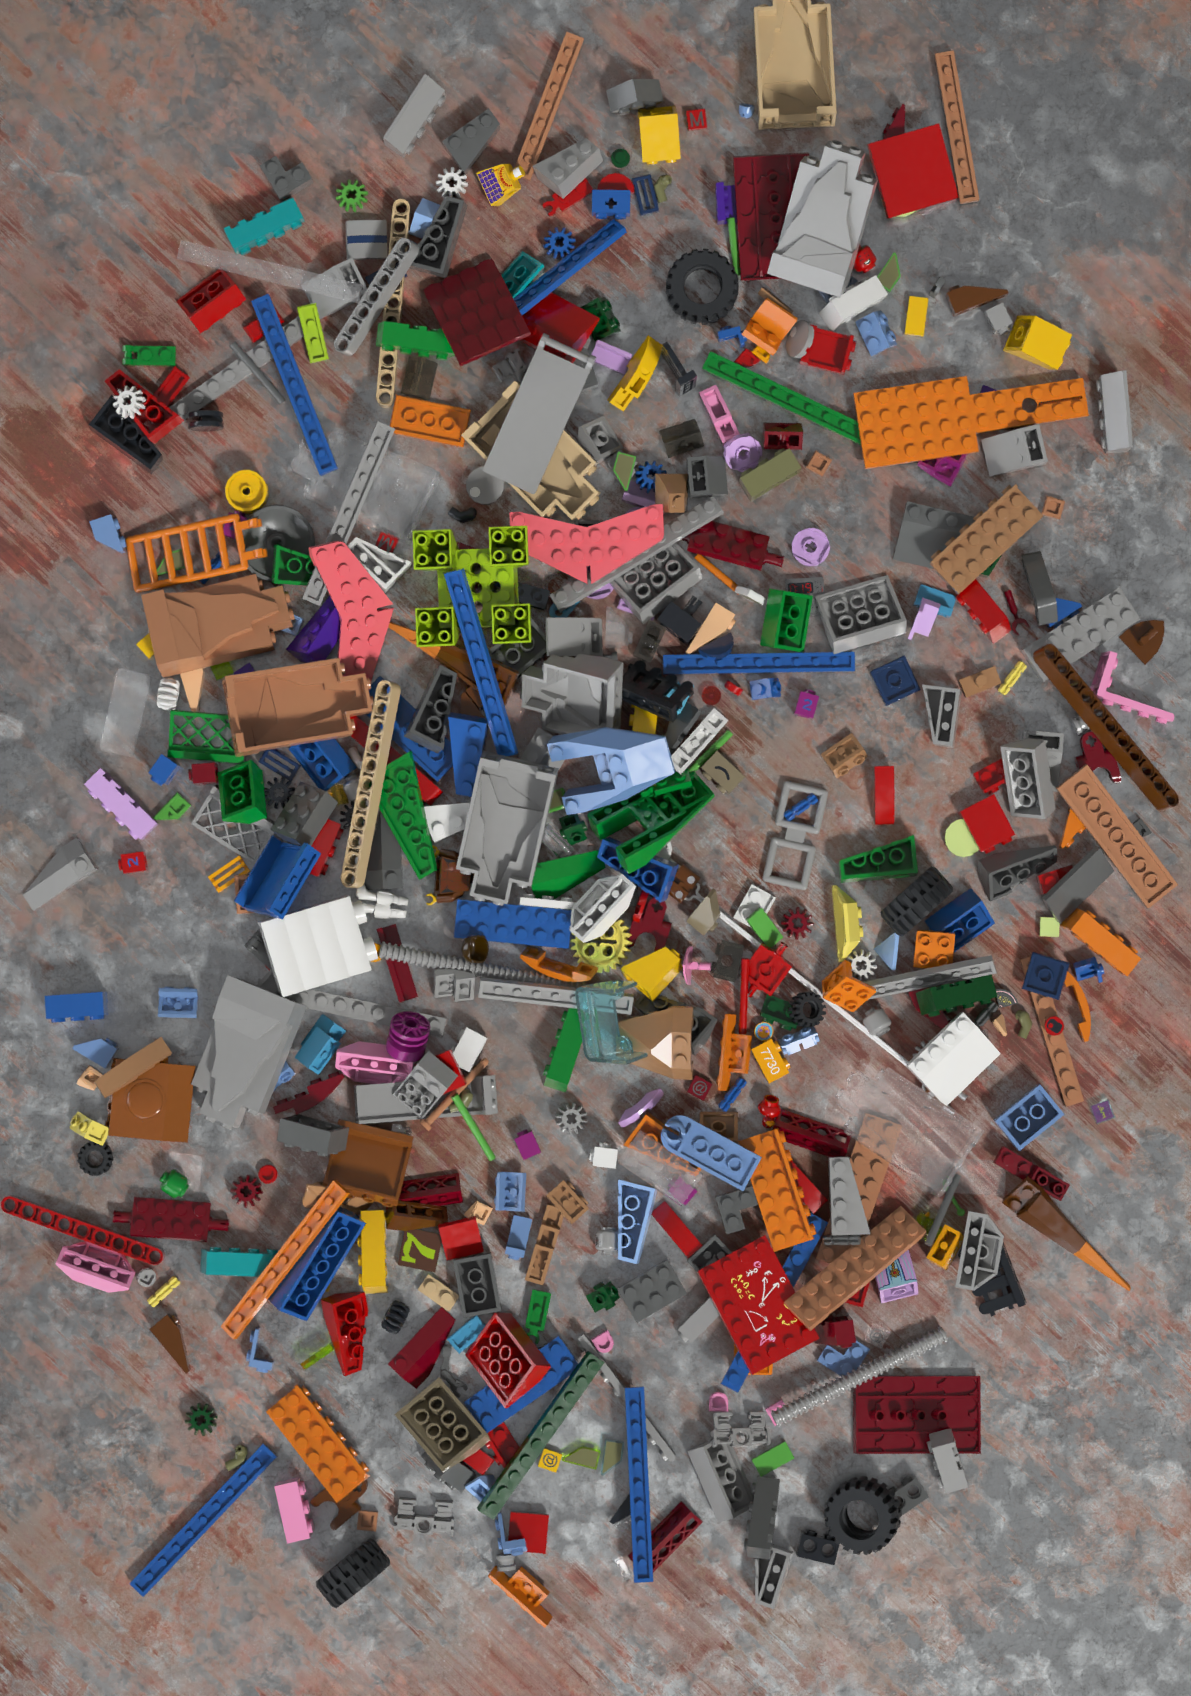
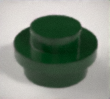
M617 149L611 155V162L617 168H624L630 162V155L624 149Z

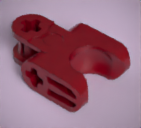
M1093 732L1083 734L1080 738V747L1083 755L1074 757L1077 771L1085 764L1089 766L1092 772L1096 768H1103L1108 772L1113 783H1120L1121 774L1115 758L1106 748L1103 749L1101 741ZM1088 736L1095 741L1092 743V747L1090 744H1086Z
M652 898L647 905L645 914L642 913L640 922L632 921L629 934L632 936L627 938L632 944L627 945L628 948L633 947L637 937L645 932L651 933L655 937L656 946L654 952L665 947L672 922L663 920L667 908L665 901L660 903V906H663L662 910L654 912V908L651 906L652 903L656 904L657 900Z

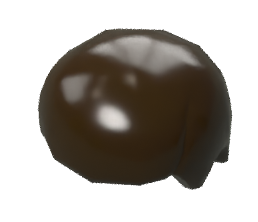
M475 934L467 936L461 946L462 957L469 963H483L486 960L489 952V944L486 937Z

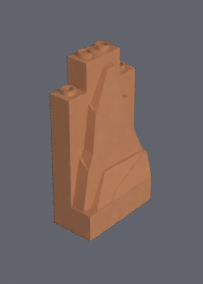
M256 574L185 592L165 593L163 589L141 595L156 664L163 678L275 650L273 643H277L274 632L293 627L292 620H295L293 609L288 607V603L291 602L289 592H285L283 586L264 590L262 579L258 580Z
M339 658L225 676L222 685L235 757L258 754L263 750L351 736L355 730L354 719H350V717L372 712L374 699L373 696L370 697L368 690L371 689L370 678H366V673L343 677L342 674H345L343 662L340 663Z

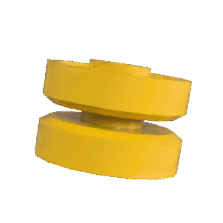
M240 470L228 479L225 494L229 504L236 511L248 515L267 504L269 488L263 477L257 472ZM248 488L250 489V493L248 495L243 494V492H246Z

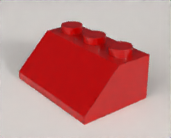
M221 267L176 302L201 334L218 320L224 318L234 308L239 307L246 298Z

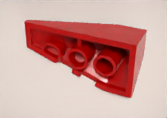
M365 1292L337 1293L321 1299L324 1320L343 1376L362 1370L364 1352L362 1343L363 1334H366V1328L364 1327L365 1317L368 1316Z

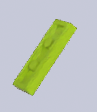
M316 303L298 306L297 311L309 362L315 363L329 359Z

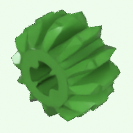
M350 179L347 180V186L342 182L340 185L343 190H336L340 194L336 197V201H341L339 207L342 208L346 205V212L350 210V207H352L353 212L357 211L356 206L363 209L361 202L367 203L368 201L364 197L368 195V191H363L365 185L361 184L358 186V180H355L353 185ZM348 194H355L356 198H349Z

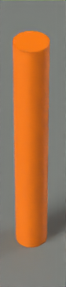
M700 554L695 556V560L730 589L735 591L736 587L739 586Z

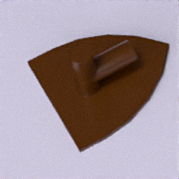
M1142 621L1131 626L1119 636L1122 642L1144 665L1154 657L1162 644L1164 621Z

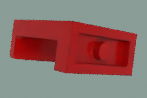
M810 324L814 329V339L811 347H807L806 355L801 357L800 364L844 375L846 370H850L852 360L849 359L850 352H854L857 342L853 340L854 335L848 336L820 329L816 325Z
M994 794L958 812L968 827L980 853L984 851L987 854L995 850V845L1001 842L1002 845H1005L1013 840L1011 837L1015 833Z

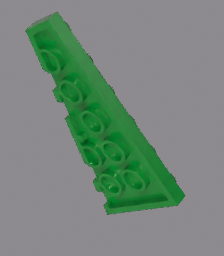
M409 751L386 766L379 809L418 879L421 880L435 872L437 866L412 751ZM372 781L369 783L370 788L372 787Z

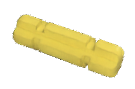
M1021 661L1017 662L1014 666L1015 669L1011 670L1004 680V684L1002 683L998 688L1001 694L1007 695L1010 687H1013L1021 676L1020 673H1023L1027 668L1026 664Z
M176 1276L171 1277L168 1283L166 1282L155 1292V1295L148 1298L147 1302L152 1307H155L160 1303V1300L162 1301L173 1291V1288L180 1284V1280Z

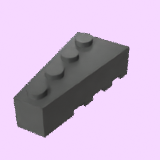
M439 665L433 671L404 734V737L437 754L444 749V739L448 727L447 722L451 711L450 706L457 673L442 665Z

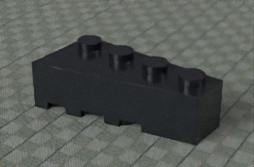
M111 395L89 423L90 430L152 475L163 460L162 454L130 416L123 418L122 414L116 412L117 408L113 406L116 400Z

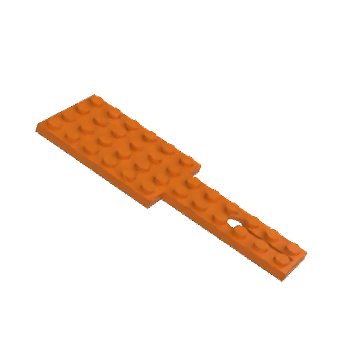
M967 376L853 393L865 469L977 453L979 449L976 433L1089 416L1083 378L970 395ZM1031 398L1036 402L1037 406L1034 412L1028 413L1023 410L1022 402L1024 399Z

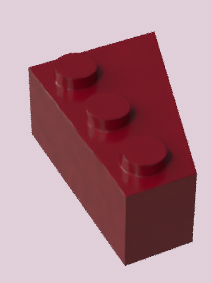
M850 1315L826 1318L815 1327L819 1339L814 1341L815 1344L840 1345L841 1348L852 1347V1343H856L853 1319Z

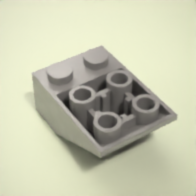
M353 258L333 266L302 285L310 304L316 303L320 319L360 301L367 290Z
M1039 424L981 440L989 477L1044 465L1048 462Z
M546 618L547 656L556 655L575 658L578 654L603 657L602 619Z
M1025 730L1023 732V739L1045 740L1053 792H1057L1056 787L1059 784L1064 733Z
M428 1051L394 1092L393 1096L423 1119L458 1075Z

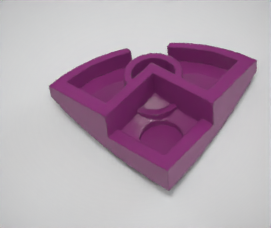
M968 454L919 461L917 465L935 479L951 487Z

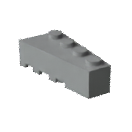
M828 1157L830 1234H870L849 1157Z

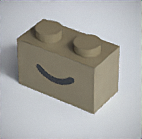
M718 751L701 767L703 770L701 774L709 781L713 779L717 783L715 787L723 794L725 792L730 794L745 778Z

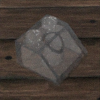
M607 606L605 648L628 649V644H632L633 631H629V626L611 607Z

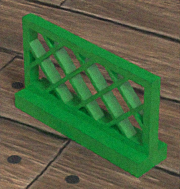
M181 710L170 711L167 757L243 763L246 760V756L235 757L234 748L229 744L232 741V737L227 741L220 734L226 727L230 729V724L226 721V719L229 720L228 714ZM175 715L183 716L187 722L179 727L174 722ZM196 717H201L206 722L200 729L192 722ZM221 719L225 725L220 730H217L211 724L213 720ZM188 724L196 731L190 737L182 731ZM207 725L215 732L209 739L201 732ZM178 732L186 739L182 744L173 743V737ZM197 734L205 741L201 746L195 745L191 741ZM217 735L224 742L220 747H214L210 742Z

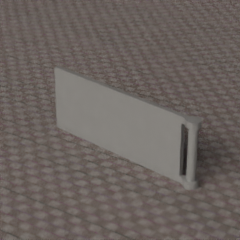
M543 333L483 467L484 472L531 494L536 493L597 357L586 355L549 338V335ZM545 345L587 363L585 369L543 350Z

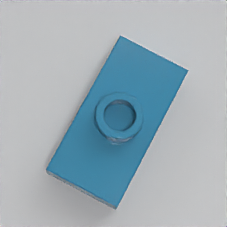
M478 1315L473 1316L448 1337L447 1340L460 1354L476 1340L486 1325Z

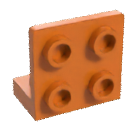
M766 298L748 321L741 335L771 355H774L798 318Z
M917 930L913 967L932 968L952 964L955 933Z
M844 960L822 980L823 999L850 1012H855L876 993V988L852 977L851 962Z

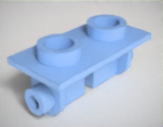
M814 1026L804 1027L799 1032L786 1034L781 1039H778L784 1055H791L801 1051L799 1047L801 1043L804 1049L817 1045V1042L820 1041Z

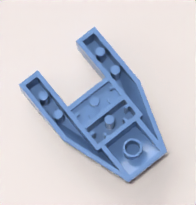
M604 727L556 735L547 743L552 762L593 755L601 784L567 790L562 797L567 815L584 813L626 800L675 773L666 736Z

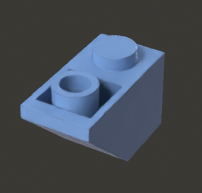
M110 514L89 521L97 542L121 554L125 553L124 547H127L124 536L120 537L118 529H121L118 518H114Z

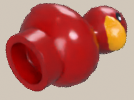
M765 1095L764 1100L758 1104L759 1112L765 1116L762 1119V1125L767 1129L774 1126V1118L781 1112L779 1098L774 1095Z

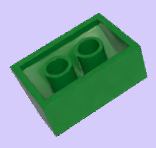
M769 589L760 646L804 653L813 596Z
M252 760L218 772L223 821L251 824L267 818L263 772Z

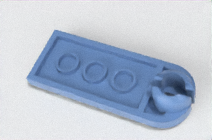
M685 1115L673 1116L665 1123V1126L680 1132L678 1136L665 1128L662 1129L661 1141L668 1151L744 1191L762 1158L761 1156Z

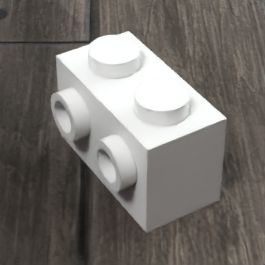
M468 1027L460 1031L457 1037L459 1043L457 1047L453 1046L451 1051L459 1067L470 1072L488 1038Z
M599 1142V1146L595 1145V1149L590 1150L589 1161L593 1162V1166L616 1169L618 1148L610 1147V1143Z

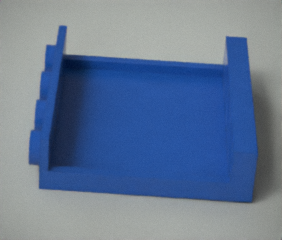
M272 835L234 901L247 911L283 920L321 853L308 843H303L302 846L281 842Z

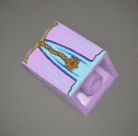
M909 1250L875 1277L881 1303L918 1294L917 1279Z

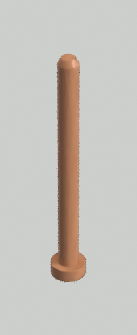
M483 1058L465 1077L467 1084L453 1090L425 1120L421 1119L419 1123L427 1131H430L432 1128L430 1125L453 1102L451 1096L456 1093L459 1095L488 1065L489 1061Z

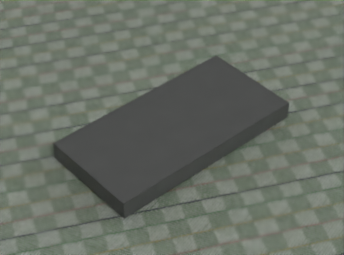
M1095 846L1042 899L1055 920L1061 924L1114 870L1102 850Z

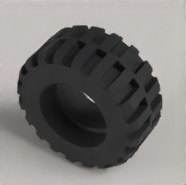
M703 248V251L694 249L691 253L687 254L686 252L681 255L680 259H676L668 272L666 294L669 305L672 306L676 314L678 313L681 316V319L685 321L687 319L692 324L702 323V325H707L709 322H717L718 319L724 318L732 310L737 300L739 279L738 274L735 272V267L728 262L729 259L727 257H722L715 250L710 252L708 251L709 249ZM696 270H707L714 273L720 282V292L717 298L707 304H698L691 301L684 290V283L689 274Z
M931 866L880 912L881 917L897 935L904 936L953 892V886L937 868Z
M861 1476L859 1479L857 1477L851 1478L848 1482L842 1483L827 1501V1508L824 1511V1516L827 1517L825 1526L830 1528L828 1533L830 1537H835L836 1540L834 1542L837 1545L842 1544L844 1546L843 1549L847 1552L851 1549L853 1554L858 1555L862 1551L864 1555L871 1554L872 1551L876 1553L892 1540L897 1533V1529L900 1527L901 1521L899 1519L902 1516V1510L898 1509L900 1502L898 1499H894L895 1493L893 1490H887L886 1487L888 1485L884 1482L882 1484L877 1483L878 1479L872 1477L871 1480H868L867 1476ZM860 1500L867 1502L876 1510L879 1525L875 1530H862L851 1522L847 1513V1506L851 1501Z
M369 1538L316 1581V1587L329 1604L337 1608L382 1573L390 1565V1559L376 1541Z

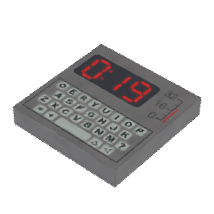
M823 577L785 579L786 591L813 596L810 616H820L815 596L824 594Z

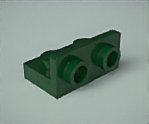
M605 297L596 298L580 307L600 318L591 333L595 342L597 340L601 341L614 333L621 332L619 320L614 316L611 310L612 305Z
M767 994L759 1015L763 1017L762 1021L773 1024L774 1021L781 1023L780 1027L789 1031L797 1027V1023L792 1021L794 1017L789 1016L792 1011H788L789 1007H792L789 1004L790 1002Z

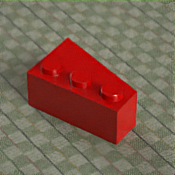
M976 579L960 594L956 593L955 599L960 606H965L969 617L978 623L980 630L983 634L987 635L993 644L1012 631L1008 617Z
M328 819L311 845L321 855L310 874L319 878L322 875H326L329 868L327 861L329 857L333 858L337 848L334 846L336 839L340 840L344 829H341L342 824Z

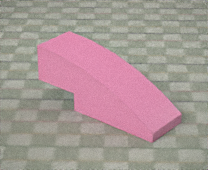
M714 385L699 392V395L724 447L727 441L740 433L717 385Z

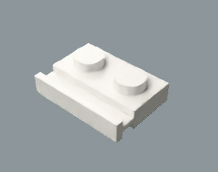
M751 884L733 918L750 927L745 919L759 907L767 914L776 897Z

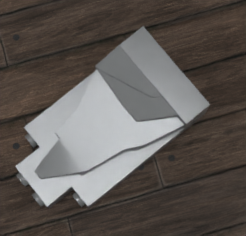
M832 140L828 141L825 145L821 161L814 156H804L800 161L778 246L772 254L767 274L837 297L842 295L850 281L878 182L872 175L860 174L866 152L861 151L858 147H848L840 141Z
M486 751L481 755L456 869L460 870L462 874L471 875V873H475L470 896H474L475 900L485 901L487 899L493 901V904L503 906L509 902L513 882L516 883V886L522 888L532 886L559 768Z
M227 975L212 1017L215 1025L191 1085L197 1087L196 1091L206 1094L199 1112L205 1115V1120L213 1123L217 1120L222 1122V1127L232 1130V1127H240L246 1111L254 1115L258 1113L265 1114L307 1009L306 1005L281 997L242 979Z

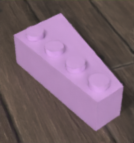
M100 768L84 784L89 789L88 792L95 799L99 798L103 802L101 805L107 812L112 811L116 815L115 820L121 826L125 824L130 829L128 833L135 840L138 838L143 840L158 825L106 770Z

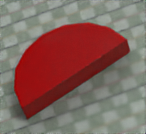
M619 173L608 174L603 177L597 187V190H630V194H635L631 180Z
M643 890L632 918L633 921L638 923L649 893Z

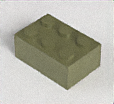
M784 448L774 453V458L771 460L766 458L758 463L756 469L752 470L749 468L741 473L739 484L750 502L800 473L801 466L790 448L786 451Z

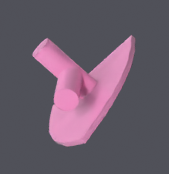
M692 946L687 948L683 961V974L687 985H691L692 970H711V963L692 962Z

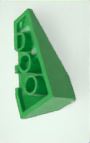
M599 850L537 863L531 886L533 895H535L534 898L542 899V896H552L554 900L605 869V863L597 858Z

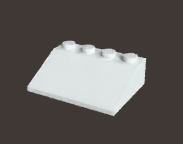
M960 1012L905 1066L946 1107L1001 1053L964 1012Z

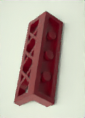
M396 924L376 929L380 943L384 941L385 944H397L399 947L402 945ZM388 958L386 962L399 1003L417 998L418 994L408 962L403 963L401 960L397 962L396 959L391 961V958Z
M781 1109L780 1114L776 1117L772 1130L779 1128L780 1131H783L787 1143L828 1157L845 1156L852 1135L851 1132ZM781 1116L789 1118L791 1122H782L780 1118ZM799 1124H807L809 1128L803 1129L799 1126ZM822 1129L827 1135L823 1136L817 1130ZM835 1136L845 1137V1143L838 1141Z
M459 1173L403 1181L399 1201L436 1206L463 1203ZM456 1180L455 1186L445 1185L448 1181ZM434 1183L437 1185L434 1189L426 1188L428 1184ZM411 1186H416L418 1188L414 1192H409L407 1190Z
M682 1501L651 1531L653 1572L703 1522ZM692 1518L695 1520L690 1526H686ZM680 1533V1536L676 1540H673V1537L676 1534ZM666 1547V1550L663 1553L659 1554V1551L662 1548ZM633 1551L628 1555V1557L630 1558V1560H631L632 1562H633Z

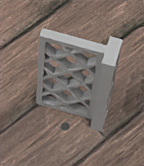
M216 784L211 789L210 794L191 824L255 865L271 836L275 835L270 830L275 821L267 817L251 823L253 830L245 832L242 831L241 823H238L240 833L230 835L227 824L234 822L223 821L222 823L213 824L211 813L221 812L219 785ZM212 797L219 801V810L210 811L209 802ZM208 814L209 826H202L197 822L202 815ZM224 825L226 836L219 837L216 835L214 827ZM264 830L270 834L266 841L259 842L256 831ZM253 832L256 843L246 845L243 834ZM240 835L243 846H233L230 837ZM257 846L258 854L255 859L248 855L246 847Z

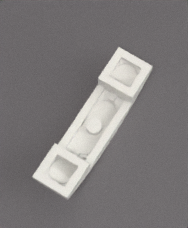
M715 708L671 756L674 769L679 774L684 772L728 722Z

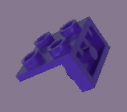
M717 182L715 185L717 225L728 224V218H735V224H737L734 185L724 186V182Z

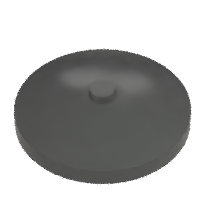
M284 505L265 506L253 512L246 519L257 518L262 521V527L242 530L246 552L260 548L267 550L268 557L248 560L249 571L261 579L272 581L274 545H279L310 556L308 547L315 546V537L311 525L300 512Z

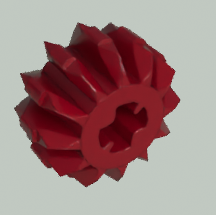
M796 907V914H794L790 908L788 911L791 916L783 914V917L788 919V921H781V924H787L788 927L783 928L782 931L790 930L787 936L789 938L795 933V940H798L799 933L805 938L804 930L808 933L812 931L807 928V925H814L813 922H807L808 919L812 918V915L805 917L806 909L799 914V907ZM794 918L795 920L797 918L801 919V928L797 927L796 929L793 927L794 923L792 921Z
M246 1175L245 1181L242 1176H239L238 1179L241 1184L233 1181V1185L237 1188L230 1189V1192H236V1195H233L231 1198H239L236 1203L237 1205L244 1201V1208H247L248 1201L251 1206H255L253 1198L256 1201L261 1200L256 1194H263L262 1190H257L258 1187L262 1186V1183L255 1185L256 1177L250 1182V1175ZM245 1186L252 1190V1193H249L248 1196H245V1193L242 1192V1189L246 1188Z

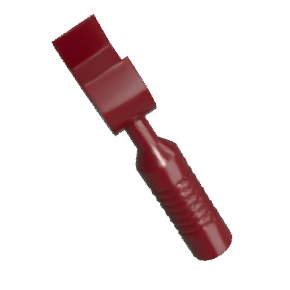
M1008 590L1004 592L1010 612L1015 617L1011 630L1015 635L1019 636V633L1016 631L1017 625L1024 623L1029 628V624L1025 619L1018 617V609L1012 592Z

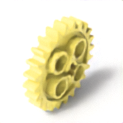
M618 918L609 928L614 929L611 937L608 936V929L602 936L592 939L595 941H602V939L606 941L616 940V944L583 943L577 937L571 939L570 942L575 943L571 950L577 951L573 957L579 958L577 963L583 962L598 967V973H602L603 969L605 972H609L610 967L616 970V963L622 965L623 963L620 959L628 958L624 953L631 952L627 945L632 944V942L627 940L632 935L626 933L629 927L623 926L625 921ZM591 947H594L595 951L593 955L590 956L589 949ZM612 947V954L607 956L608 948Z

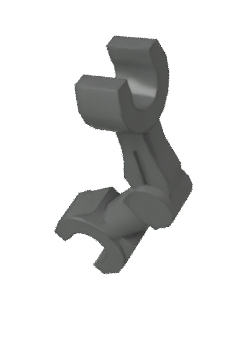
M444 1345L440 1376L450 1384L453 1394L459 1398L461 1394L457 1392V1388L462 1387L466 1391L468 1387L464 1382L458 1379L455 1380L450 1374L449 1359L451 1357L452 1345Z

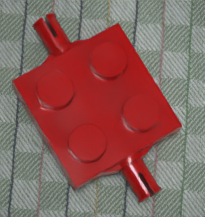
M781 942L778 948L773 950L764 943H761L749 960L748 981L751 985L748 988V997L751 998L757 989L772 996L793 966L782 955L788 947L787 944L782 948L784 942Z

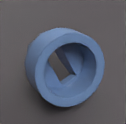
M741 103L739 105L740 116L746 119L750 118L754 113L755 106Z

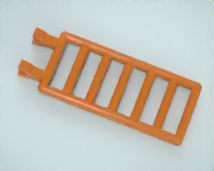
M231 514L126 537L125 541L134 591L139 593L247 570L248 560L268 557L266 549L260 548L248 552L245 549L242 530L262 527L261 519L253 518L241 522L238 514ZM233 522L240 559V564L230 565L223 529V524ZM211 526L216 528L222 567L216 569L211 567L205 528ZM193 530L198 531L204 571L194 573L187 535L188 531ZM180 534L187 574L176 577L169 535ZM162 537L169 579L158 580L151 540ZM144 541L151 579L150 583L145 584L140 582L134 543Z

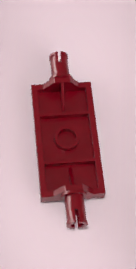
M710 521L681 539L689 544L688 552L761 571L762 565H765V563L782 568L785 557L768 552L767 546L770 536Z
M134 1197L133 1210L131 1212L116 1210L113 1212V1223H130V1236L207 1242L208 1233L211 1230H229V1219L212 1218L210 1216L211 1203Z

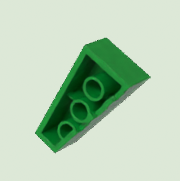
M387 321L378 323L376 346L382 347L383 351H393V349L400 350L401 354L408 355L414 352L418 353L419 357L428 358L431 355L436 356L437 360L447 361V358L455 356L441 328L428 331V328L425 326H413L412 329L409 324Z
M274 545L272 583L307 586L315 568L310 556Z

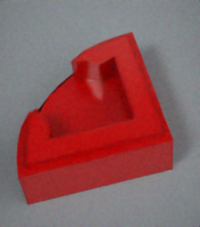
M745 348L734 363L747 368L758 364L760 359Z

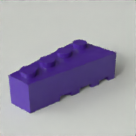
M331 596L327 598L286 648L300 662L310 663L326 660L339 639V614Z

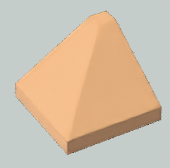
M1000 1014L992 1020V1024L1001 1036L1005 1037L1007 1035L1004 1016Z
M89 1065L76 1084L94 1091L97 1087L94 1081L103 1076V1074Z
M476 1201L464 1215L468 1218L476 1216L477 1223L485 1225L493 1208Z

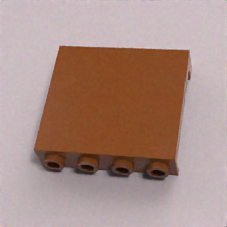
M339 1119L337 1125L349 1127L346 1150L340 1151L338 1154H330L322 1185L329 1187L333 1180H337L350 1193L347 1196L348 1198L358 1197L369 1203L375 1201L382 1203L386 1207L397 1206L414 1136Z

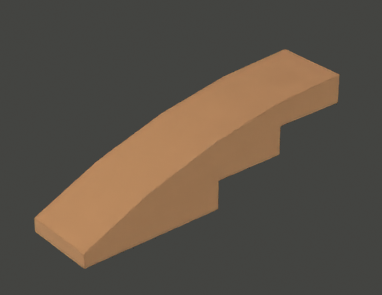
M160 1037L94 1081L104 1098L136 1080L138 1076L153 1068L155 1064L170 1056L172 1052L163 1038Z
M550 1203L547 1204L525 1277L526 1281L540 1285L544 1284L564 1218L560 1211Z

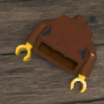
M432 846L433 849H436L434 856L436 858L437 870L435 871L434 894L426 895L432 896L433 901L426 904L433 905L436 902H453L462 897L464 891H469L470 883H473L475 873H471V875L462 874L460 870L456 869L459 853L448 849L439 850L436 846Z

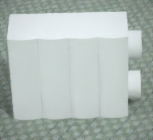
M345 895L288 912L283 920L272 917L258 921L281 997L372 970L369 961L378 959V954L372 937L362 939L359 924L367 922V917L361 900L351 902L350 896Z

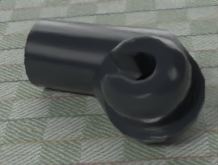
M452 507L448 515L460 523H466L476 518L477 510L470 507L468 510L460 512Z

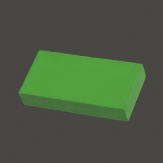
M759 907L745 919L760 940L769 948L773 947L783 938L762 908Z
M786 1441L756 1456L752 1459V1462L762 1477L795 1458Z

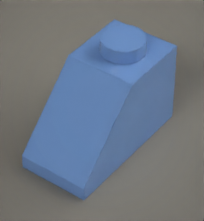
M108 1037L106 1040L98 1039L74 1045L72 1048L103 1068H108L119 1050L116 1047L117 1043Z

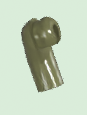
M236 1446L234 1458L225 1462L228 1471L245 1463L248 1454L245 1446Z

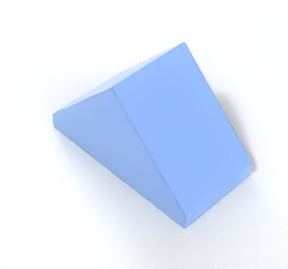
M422 198L414 213L409 234L422 239L440 205Z

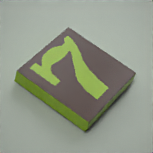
M419 1229L404 1231L398 1265L435 1273L442 1243L440 1234Z

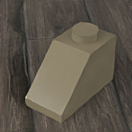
M715 889L709 892L686 921L703 936L708 930L713 932L719 924L716 922L720 917V910Z

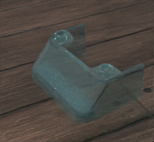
M613 980L588 984L576 989L575 996L585 1057L589 1061L627 1065L648 1057L647 1053L633 1052L632 1042L628 1037L620 1036L615 1000L621 999L624 996V990L637 986V982Z

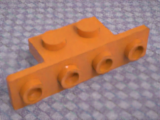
M725 1014V1018L722 1021L723 1037L720 1041L721 1056L718 1060L720 1068L716 1080L717 1089L720 1091H729L731 1072L748 1074L752 1036L735 1034L736 1015Z
M495 1566L488 1575L491 1581L498 1585L508 1597L518 1603L524 1611L528 1612L537 1623L545 1628L553 1616L540 1603L549 1595L550 1591L522 1566L511 1578L503 1571H497V1566Z

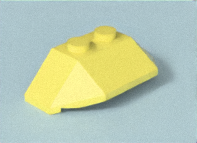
M833 885L832 898L838 962H843L858 945L860 937H863V926H859L858 919L862 918L861 907H857L856 901L837 885Z

